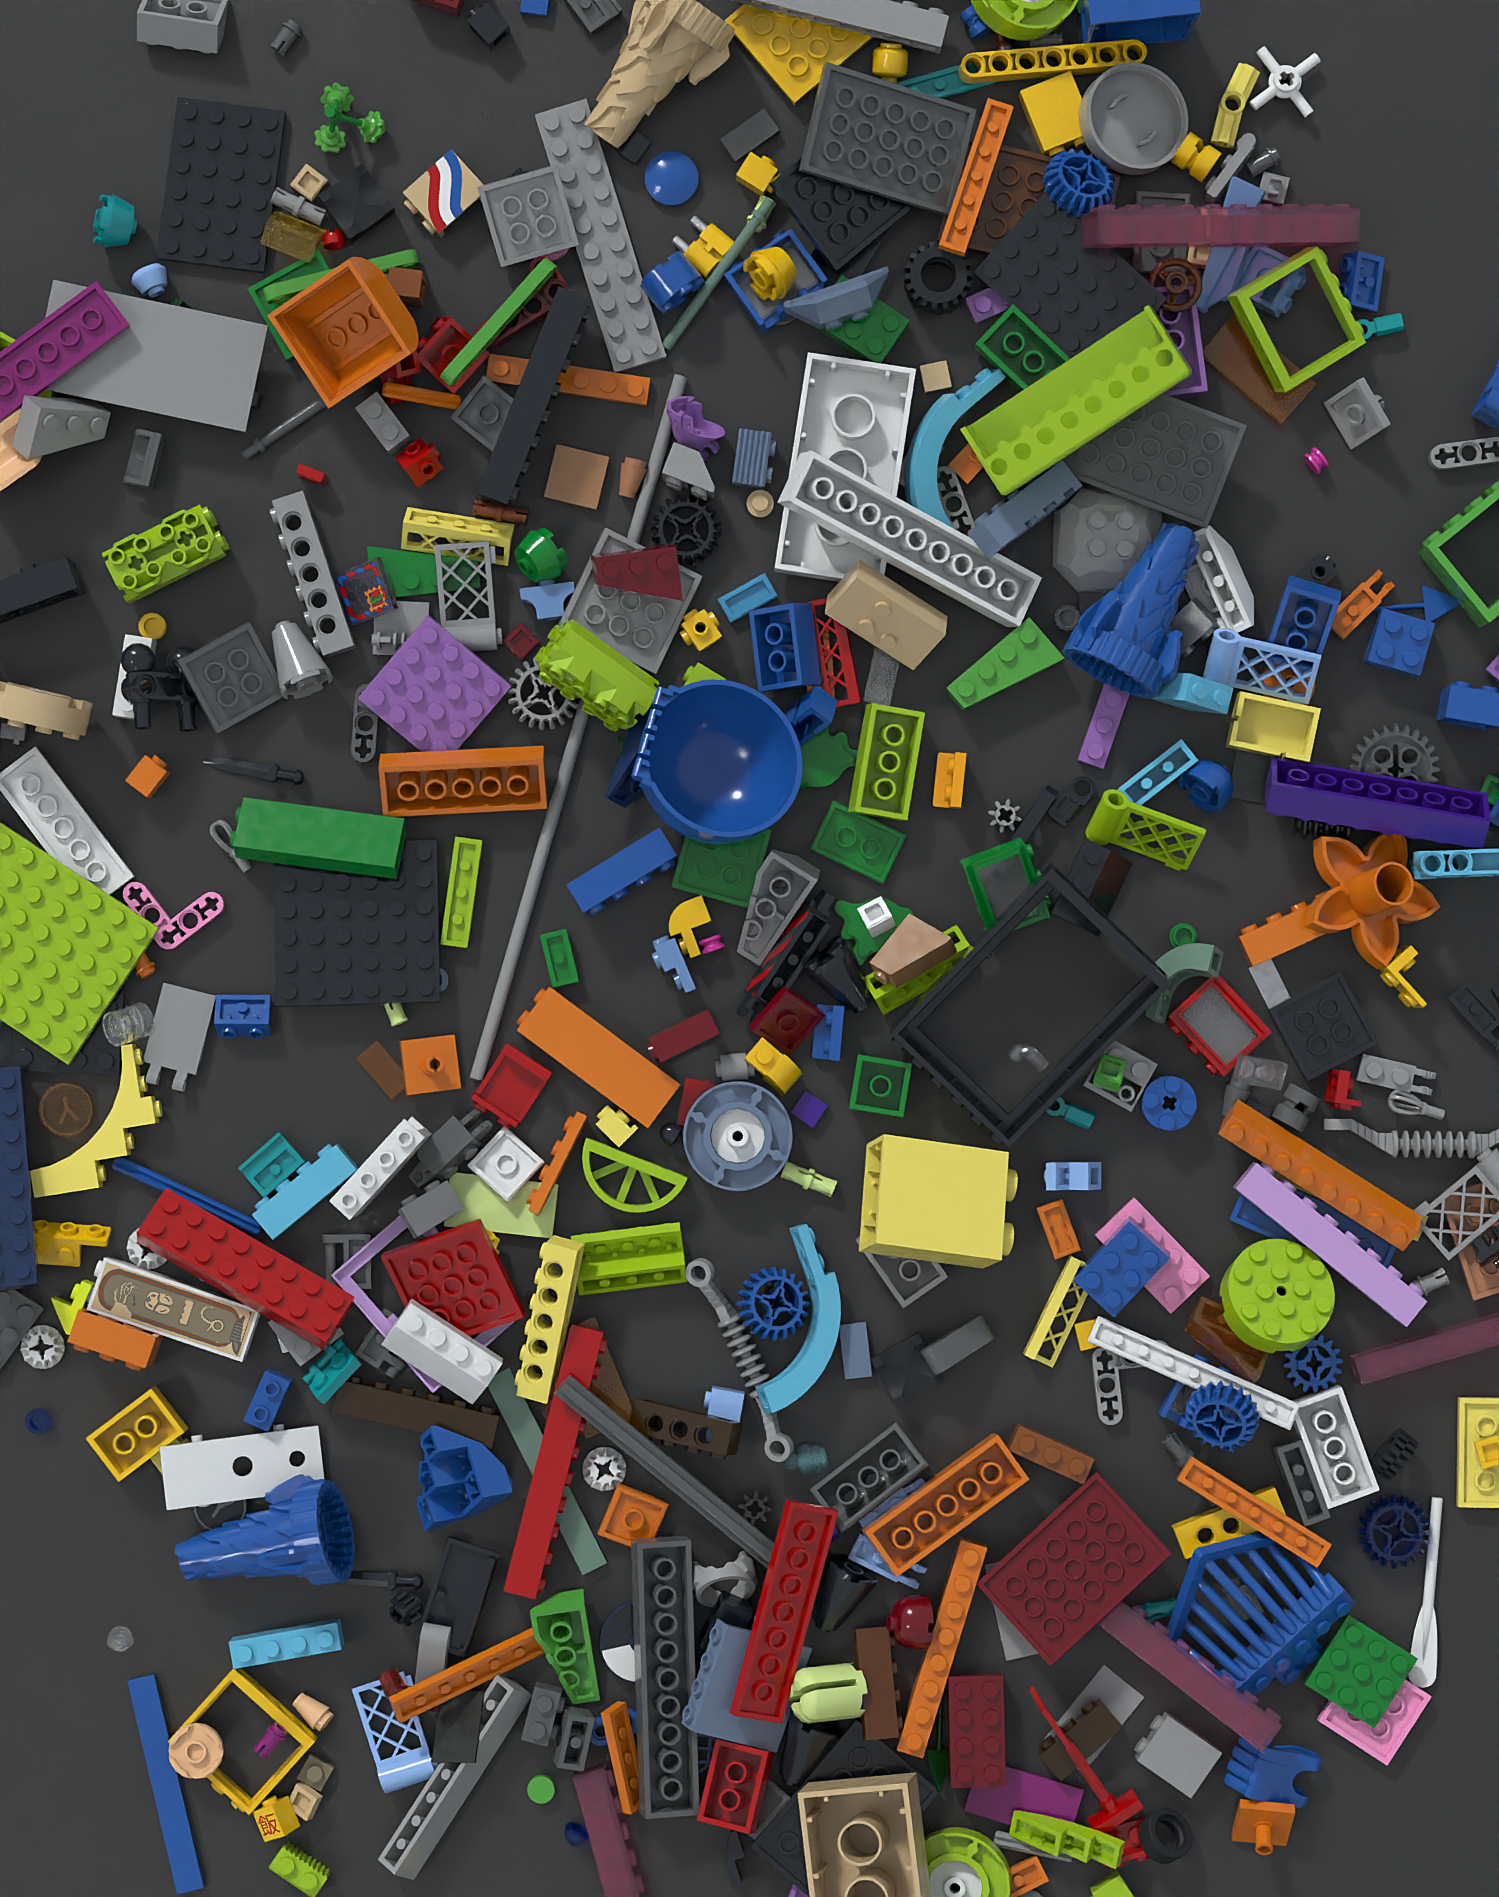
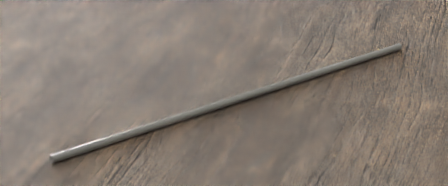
M674 374L667 402L683 395L687 381L686 377ZM667 402L627 535L629 540L637 544L640 543L672 433V425L666 412ZM580 698L579 707L576 710L470 1074L471 1078L483 1081L589 718V714L582 709L584 704L582 698Z

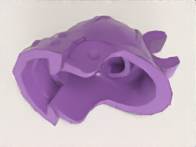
M675 397L667 402L666 410L672 425L673 435L678 444L693 450L697 449L704 461L709 456L705 451V447H709L714 454L717 453L720 448L715 440L725 435V430L720 425L704 419L702 413L703 406L700 402L694 401L695 397Z

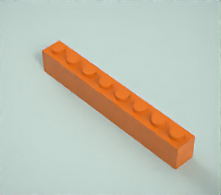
M1239 1099L1223 1119L1218 1132L1219 1135L1398 1249L1404 1251L1418 1234L1423 1216Z
M959 1536L936 1610L934 1623H932L930 1632H933L932 1642L928 1649H924L902 1721L903 1730L899 1731V1737L895 1744L897 1751L920 1758L924 1757L987 1551L985 1543Z

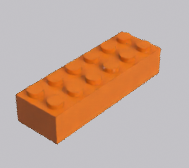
M544 746L380 754L379 778L383 816L398 817L547 809L548 793Z
M992 1433L870 1522L861 1531L890 1572L898 1577L1027 1482L1029 1478L999 1435Z

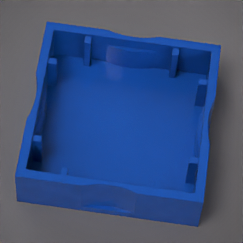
M1084 0L1078 17L1080 44L1122 40H1139L1143 44H1157L1189 40L1193 31L1192 26L1197 22L1201 13L1200 0Z

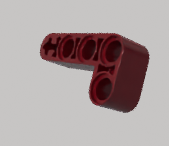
M546 256L536 257L531 262L530 271L532 272ZM558 269L515 316L518 319V324L513 328L506 327L502 331L504 334H499L486 350L496 349L547 317L553 302V298L550 297L551 290L558 287L569 290ZM531 302H538L542 305L541 310L536 314L529 313L527 306ZM489 319L485 320L477 326L475 330V335Z

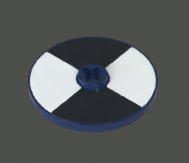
M633 1601L619 1606L607 1617L600 1632L599 1646L601 1656L610 1671L625 1681L635 1683Z

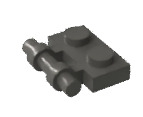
M387 1308L382 1312L386 1318L394 1314ZM373 1326L355 1355L377 1369L385 1360L391 1364L386 1374L395 1379L399 1371H403L407 1364L404 1359L398 1355H392L389 1353L390 1350L381 1345L385 1337Z

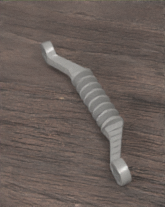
M1324 1119V1130H1350L1391 1155L1392 1158L1397 1157L1399 1150L1402 1151L1404 1158L1408 1157L1410 1150L1413 1151L1415 1158L1419 1157L1421 1150H1423L1425 1158L1430 1157L1432 1150H1434L1436 1158L1441 1157L1442 1150H1445L1447 1158L1452 1157L1453 1150H1456L1458 1158H1462L1464 1150H1467L1468 1157L1474 1159L1475 1156L1499 1142V1128L1489 1134H1475L1474 1131H1469L1467 1139H1464L1462 1131H1458L1456 1139H1453L1451 1131H1447L1445 1139H1442L1440 1131H1436L1434 1139L1431 1138L1429 1131H1425L1423 1139L1420 1138L1418 1131H1414L1412 1139L1409 1138L1408 1131H1404L1402 1138L1399 1139L1397 1131L1377 1133L1353 1119Z
M704 1258L695 1259L686 1268V1278L693 1286L700 1288L711 1305L716 1309L720 1322L717 1323L718 1327H728V1330L722 1336L733 1338L727 1344V1347H737V1350L731 1356H741L742 1358L736 1364V1367L745 1366L746 1370L740 1376H750L751 1378L745 1384V1387H756L764 1384V1381L770 1377V1374H760V1371L766 1365L765 1363H755L761 1357V1354H751V1351L757 1345L746 1343L752 1337V1334H742L746 1327L743 1324L737 1323L742 1317L738 1316L736 1310L712 1282L715 1274L712 1263ZM696 1266L704 1268L706 1273L704 1279H699L695 1275ZM755 1388L749 1396L750 1398L755 1397L763 1417L767 1436L764 1447L765 1453L772 1461H784L793 1452V1441L788 1435L780 1432L776 1412L764 1413ZM774 1441H780L784 1445V1454L775 1451L773 1447Z

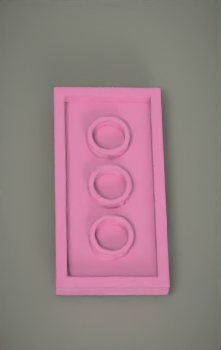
M1133 1197L1095 1236L1104 1244L1121 1224L1131 1216L1170 1252V1259L1154 1274L1144 1287L1171 1314L1210 1275Z

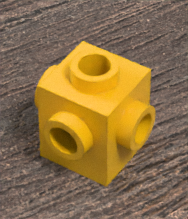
M694 609L682 617L685 622L681 624L683 631L680 632V635L688 646L693 644L698 653L722 638L717 629L720 624L712 612L707 614L704 609L700 612ZM701 625L704 628V632H697L695 627Z

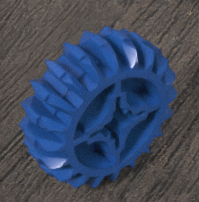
M1073 149L1069 152L1062 151L1051 159L1044 170L1042 182L1045 186L1044 193L1050 195V202L1057 203V209L1063 208L1066 210V215L1071 212L1076 218L1082 215L1085 219L1091 215L1096 217L1107 209L1114 198L1116 184L1113 182L1114 175L1108 173L1109 166H1102L1101 159L1095 160L1092 157V153L1085 155L1083 150L1076 153Z
M770 1267L768 1272L765 1268L759 1269L758 1274L752 1273L749 1275L751 1281H743L742 1285L746 1290H740L737 1293L740 1297L744 1298L742 1301L736 1302L737 1306H743L744 1311L738 1313V1316H746L747 1318L743 1322V1326L752 1325L750 1333L754 1335L759 1332V1338L762 1340L766 1339L767 1336H769L770 1341H776L778 1336L783 1340L787 1338V1333L790 1335L796 1334L795 1326L802 1327L804 1325L800 1318H805L809 1315L806 1311L802 1310L803 1307H807L810 1304L802 1299V1297L808 1295V1292H800L799 1290L803 1282L798 1281L794 1283L796 1275L792 1273L786 1277L787 1271L784 1268L778 1272L776 1267ZM774 1282L773 1288H770L767 1295L756 1294L764 1283ZM785 1290L789 1294L791 1303L787 1302L784 1297ZM775 1299L773 1303L776 1302L778 1308L771 1309L772 1305H769L767 1300ZM755 1304L761 1308V1318L756 1312ZM779 1313L789 1314L783 1324L772 1326L773 1320L777 1318Z
M1221 1380L1217 1385L1212 1381L1207 1386L1201 1384L1197 1391L1194 1390L1185 1407V1420L1188 1421L1187 1429L1193 1430V1437H1201L1202 1444L1210 1443L1212 1449L1217 1445L1224 1451L1229 1446L1234 1451L1238 1445L1243 1447L1247 1441H1251L1255 1431L1258 1429L1260 1416L1259 1411H1257V1402L1251 1401V1394H1243V1387L1238 1390L1235 1389L1233 1383L1225 1386Z

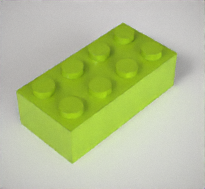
M875 703L865 705L848 812L897 821L908 820L925 712Z

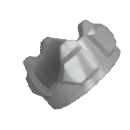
M745 1550L739 1553L737 1560L727 1562L723 1568L717 1569L713 1566L705 1568L698 1561H692L693 1595L704 1606L713 1607L721 1592L714 1590L709 1585L721 1580L738 1579L737 1586L730 1593L746 1600L755 1591V1586L757 1585L756 1571L753 1560L748 1557Z

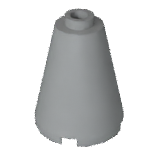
M290 621L278 623L272 631V640L282 697L288 699L287 695H293L294 699H299L322 690L323 682L328 680L329 684L332 682L333 675L296 623H290Z

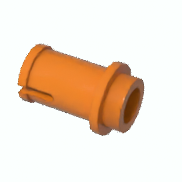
M145 952L135 966L137 970L135 974L137 976L140 975L142 979L156 971L154 968L155 963L150 962Z

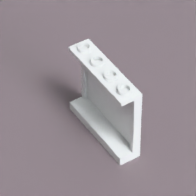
M413 1116L408 1121L403 1119L332 1197L330 1202L349 1220L359 1216L433 1134Z

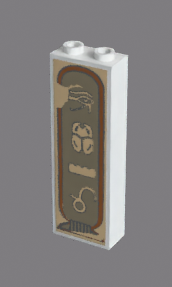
M110 1256L105 1257L103 1261L99 1260L94 1272L97 1280L87 1297L86 1302L89 1303L87 1310L240 1362L246 1359L261 1315L260 1313L234 1298L137 1267V1265Z

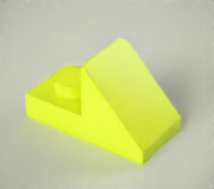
M85 1279L81 1281V1284L76 1283L70 1296L71 1299H74L73 1303L57 1296L51 1298L66 1334L70 1335L78 1310L87 1307L88 1302L86 1300L90 1290L95 1286L94 1282Z

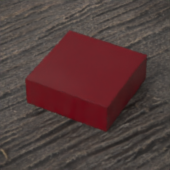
M522 623L503 640V643L520 661L541 643Z

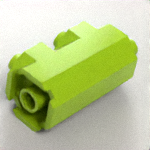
M199 504L187 511L181 510L163 519L161 524L139 535L132 534L114 543L113 548L102 553L103 557L107 559L105 563L119 591L124 590L126 595L123 597L127 603L131 604L227 556L225 551L230 549L224 535H221L219 531L216 532L214 526L218 525L207 506L203 508Z
M574 619L566 620L561 627L559 625L554 626L548 635L550 641L547 646L542 647L535 656V661L539 663L538 668L541 671L538 675L539 679L546 684L554 685L561 690V695L569 700H574L576 697L582 698L584 702L582 706L583 711L591 716H597L609 730L616 732L619 728L625 730L633 727L638 722L634 717L639 713L644 715L652 704L659 682Z

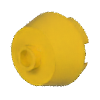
M779 247L753 251L750 257L743 263L744 272L749 271L753 283L750 284L751 288L763 300L768 297L772 301L782 299L797 278V271L793 261Z

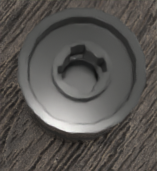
M1290 1083L1283 1094L1284 1103H1278L1271 1116L1286 1126L1303 1133L1310 1121L1308 1114L1315 1112L1321 1100Z

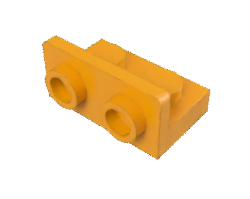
M938 753L933 794L934 807L961 808L967 753Z

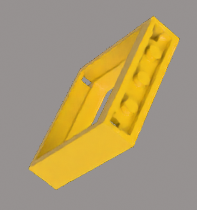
M243 1668L232 1669L179 1729L187 1724L196 1723L233 1682L301 1743L252 1798L218 1767L215 1772L207 1776L212 1781L211 1786L216 1792L221 1795L225 1793L232 1799L231 1804L235 1809L238 1808L241 1812L245 1811L250 1815L311 1747L318 1736Z

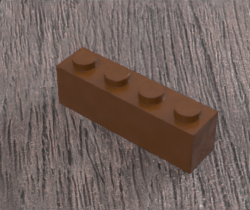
M887 1626L853 1629L856 1670L862 1671L867 1686V1694L862 1695L861 1709H865L861 1715L863 1740L898 1738V1731L903 1730L901 1714H897L896 1703H900L899 1688L894 1687L893 1676L897 1675L896 1659H891L890 1648L895 1647L892 1632L887 1630Z

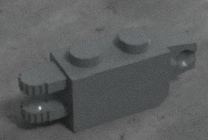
M479 1109L472 1110L462 1120L453 1115L418 1149L417 1157L421 1161L408 1176L418 1188L422 1190L436 1179L443 1181L445 1178L452 1177L464 1160L471 1159L477 1153V1148L482 1144L480 1140L493 1126L487 1120L481 1123L473 1132L469 1130L482 1116V1112Z

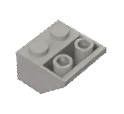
M674 442L662 471L663 480L667 482L666 486L677 491H681L682 488L690 490L692 492L691 496L695 498L700 497L703 501H706L707 498L714 499L715 487L700 452Z
M1114 1041L1103 1054L1128 1061L1119 1092L1093 1085L1100 1056L1093 1062L1083 1086L1132 1112L1158 1064Z

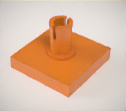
M455 1034L399 1041L406 1095L461 1088Z
M1240 1799L1232 1828V1841L1256 1843L1255 1851L1259 1855L1271 1854L1273 1852L1272 1845L1286 1846L1295 1816V1804Z

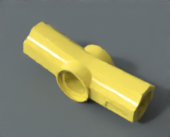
M1238 63L1218 105V113L1210 143L1223 148L1234 147L1243 109L1260 74L1254 67ZM1225 101H1236L1238 109L1235 111L1229 110L1225 105Z

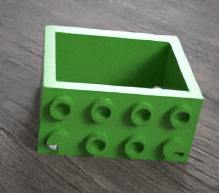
M1499 481L1484 492L1487 496L1485 499L1479 496L1463 509L1466 513L1464 516L1458 513L1442 526L1445 530L1443 533L1437 530L1421 543L1424 548L1418 552L1420 557L1451 595L1456 598L1460 606L1478 628L1490 623L1499 615V599L1487 608L1438 547L1499 499Z

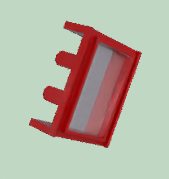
M1218 975V979L1208 977L1167 1015V1018L1170 1020L1167 1023L1168 1027L1177 1036L1182 1033L1188 1040L1185 1045L1194 1055L1197 1056L1200 1053L1207 1062L1204 1065L1214 1076L1219 1074L1224 1077L1272 1033L1220 975Z

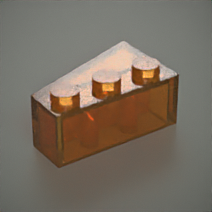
M1201 1296L1192 1308L1185 1331L1240 1378L1254 1384L1261 1376L1268 1352L1255 1349L1237 1337L1223 1316L1225 1312L1223 1305Z

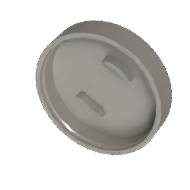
M1123 63L1105 71L1088 87L1081 101L1079 123L1087 147L1098 160L1101 159L1102 164L1109 166L1110 169L1119 173L1142 175L1157 170L1175 156L1174 154L1185 140L1188 132V111L1180 90L1162 71L1143 63Z

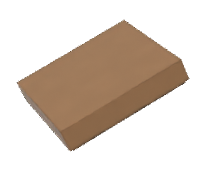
M557 444L544 498L597 511L610 458Z

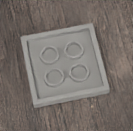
M557 164L478 186L501 267L579 245Z

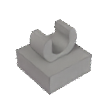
M1263 172L1259 188L1265 190L1266 194L1262 202L1282 206L1290 178Z

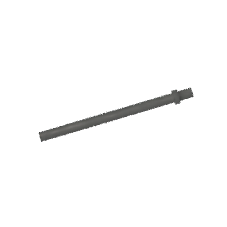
M321 397L261 438H254L253 443L243 449L241 453L248 460L258 452H265L267 446L325 408V402Z

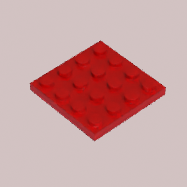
M481 1218L383 1252L381 1256L405 1308L410 1300L413 1299L468 1336L507 1324L525 1316L524 1308Z

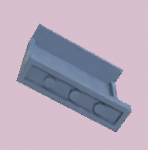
M717 1619L715 1626L710 1631V1641L706 1653L701 1658V1667L697 1679L692 1684L691 1697L688 1705L683 1710L682 1724L696 1733L777 1753L792 1709L791 1705L794 1702L788 1699L782 1724L737 1717L729 1713L751 1630L728 1625L722 1620ZM804 1643L796 1672L806 1668L812 1648Z

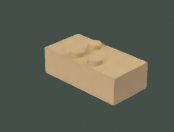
M860 559L827 595L825 609L826 615L912 670L919 665L946 635L948 616Z

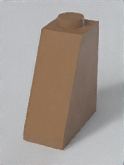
M908 914L870 961V965L874 971V977L884 985L889 983L898 988L950 958L957 952V949L951 937L915 916Z

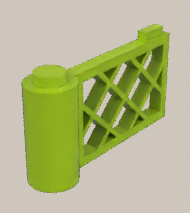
M1109 789L1104 792L1086 828L1087 838L1098 845H1106L1110 842L1165 862V866L1178 871L1188 869L1206 833L1204 828L1130 802L1124 793L1115 789ZM1131 812L1142 816L1144 820L1133 822L1130 817ZM1162 823L1170 829L1159 832L1155 825ZM1149 827L1153 834L1142 836L1138 829ZM1132 831L1135 838L1127 839L1121 837L1120 834ZM1189 833L1195 835L1196 838L1184 841L1181 834ZM1174 836L1178 843L1167 845L1164 838ZM1157 840L1161 847L1154 849L1149 847L1147 842ZM1183 850L1186 855L1185 860L1174 856L1172 852Z

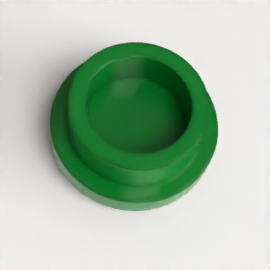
M1187 923L1175 925L1169 933L1170 943L1175 948L1195 943L1197 939L1195 929Z

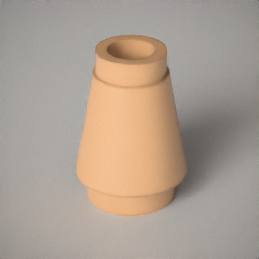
M303 1692L292 1704L312 1729L316 1728L319 1732L327 1726L334 1716L330 1712V1707L305 1695Z

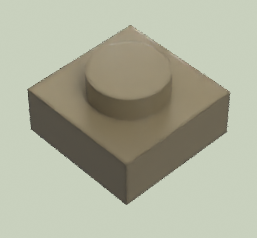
M311 1753L297 1779L321 1792L335 1766Z

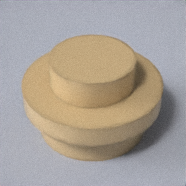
M756 490L749 495L747 509L753 516L765 517L773 510L774 501L768 492Z

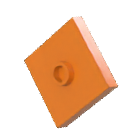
M618 1483L597 1533L602 1537L631 1547V1539L654 1538L659 1530L669 1502Z

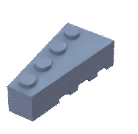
M1063 460L1038 478L1037 476L1024 485L1025 489L1018 488L1007 497L1009 499L1008 502L1001 500L991 509L992 514L988 515L985 512L974 521L976 527L968 534L988 559L1055 511L1083 486Z

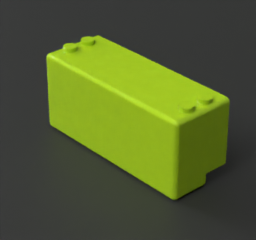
M1148 305L1140 314L971 425L964 426L960 430L1000 494L1008 495L1191 376L1192 369L1152 306Z

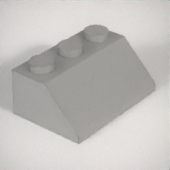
M142 0L137 11V41L146 42L149 45L159 44L172 46L175 49H191L206 54H217L223 40L229 0Z

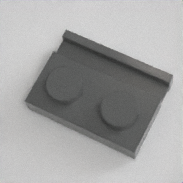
M566 0L591 35L623 12L616 0Z

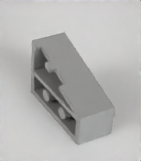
M24 395L12 447L27 459H32L105 438L111 412L95 400Z

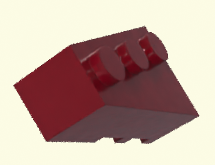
M670 544L591 555L594 583L597 585L683 601L676 546Z

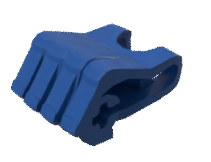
M1254 1731L1243 1732L1238 1741L1240 1745H1236L1233 1749L1232 1756L1234 1759H1230L1227 1769L1231 1772L1226 1774L1224 1783L1249 1799L1295 1804L1296 1808H1305L1308 1801L1306 1793L1301 1788L1292 1785L1293 1779L1301 1771L1317 1772L1323 1759L1316 1752L1300 1746L1277 1745L1272 1747L1273 1743L1263 1733Z

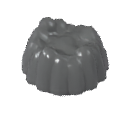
M1063 605L1055 613L1056 625L1065 631L1073 630L1078 625L1077 622L1081 617L1079 610L1070 605Z

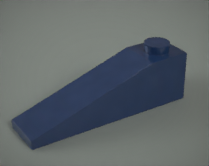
M652 704L644 715L639 713L634 717L638 722L629 729L605 794L607 799L623 808H626L643 792L642 788L639 787L640 781L631 778L638 756L640 738L647 724L650 710L656 709L652 707Z

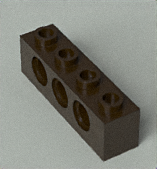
M645 1398L633 1400L629 1423L650 1441L653 1438L661 1439L660 1444L665 1446L677 1447V1444L685 1445L686 1451L701 1453L702 1450L709 1451L710 1457L717 1459H726L728 1455H737L743 1422ZM659 1417H661V1419L663 1420V1427L661 1430L657 1426V1420ZM683 1423H685L688 1428L686 1436H684L681 1431ZM708 1429L712 1432V1440L710 1442L706 1438Z

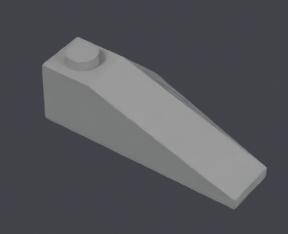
M772 849L757 871L737 952L760 966L817 882L821 870L799 856Z

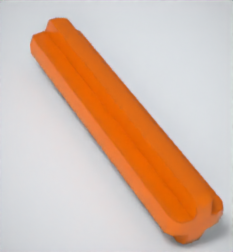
M384 382L382 395L385 397L457 410L461 403V397L455 394L391 382Z

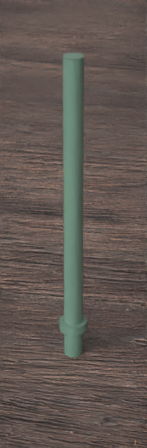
M766 197L759 208L753 210L752 218L662 342L665 348L671 350L761 222H766L768 219L766 215L775 204Z

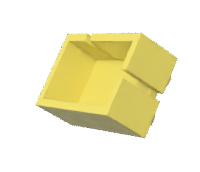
M1240 691L1236 694L1232 718L1237 720L1230 723L1225 747L1270 757H1278L1282 754L1281 758L1310 762L1321 708Z

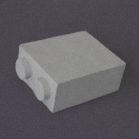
M1165 1711L1162 1716L1157 1715L1151 1723L1150 1729L1152 1731L1148 1737H1142L1134 1749L1137 1752L1134 1756L1142 1765L1192 1798L1222 1752L1217 1746Z

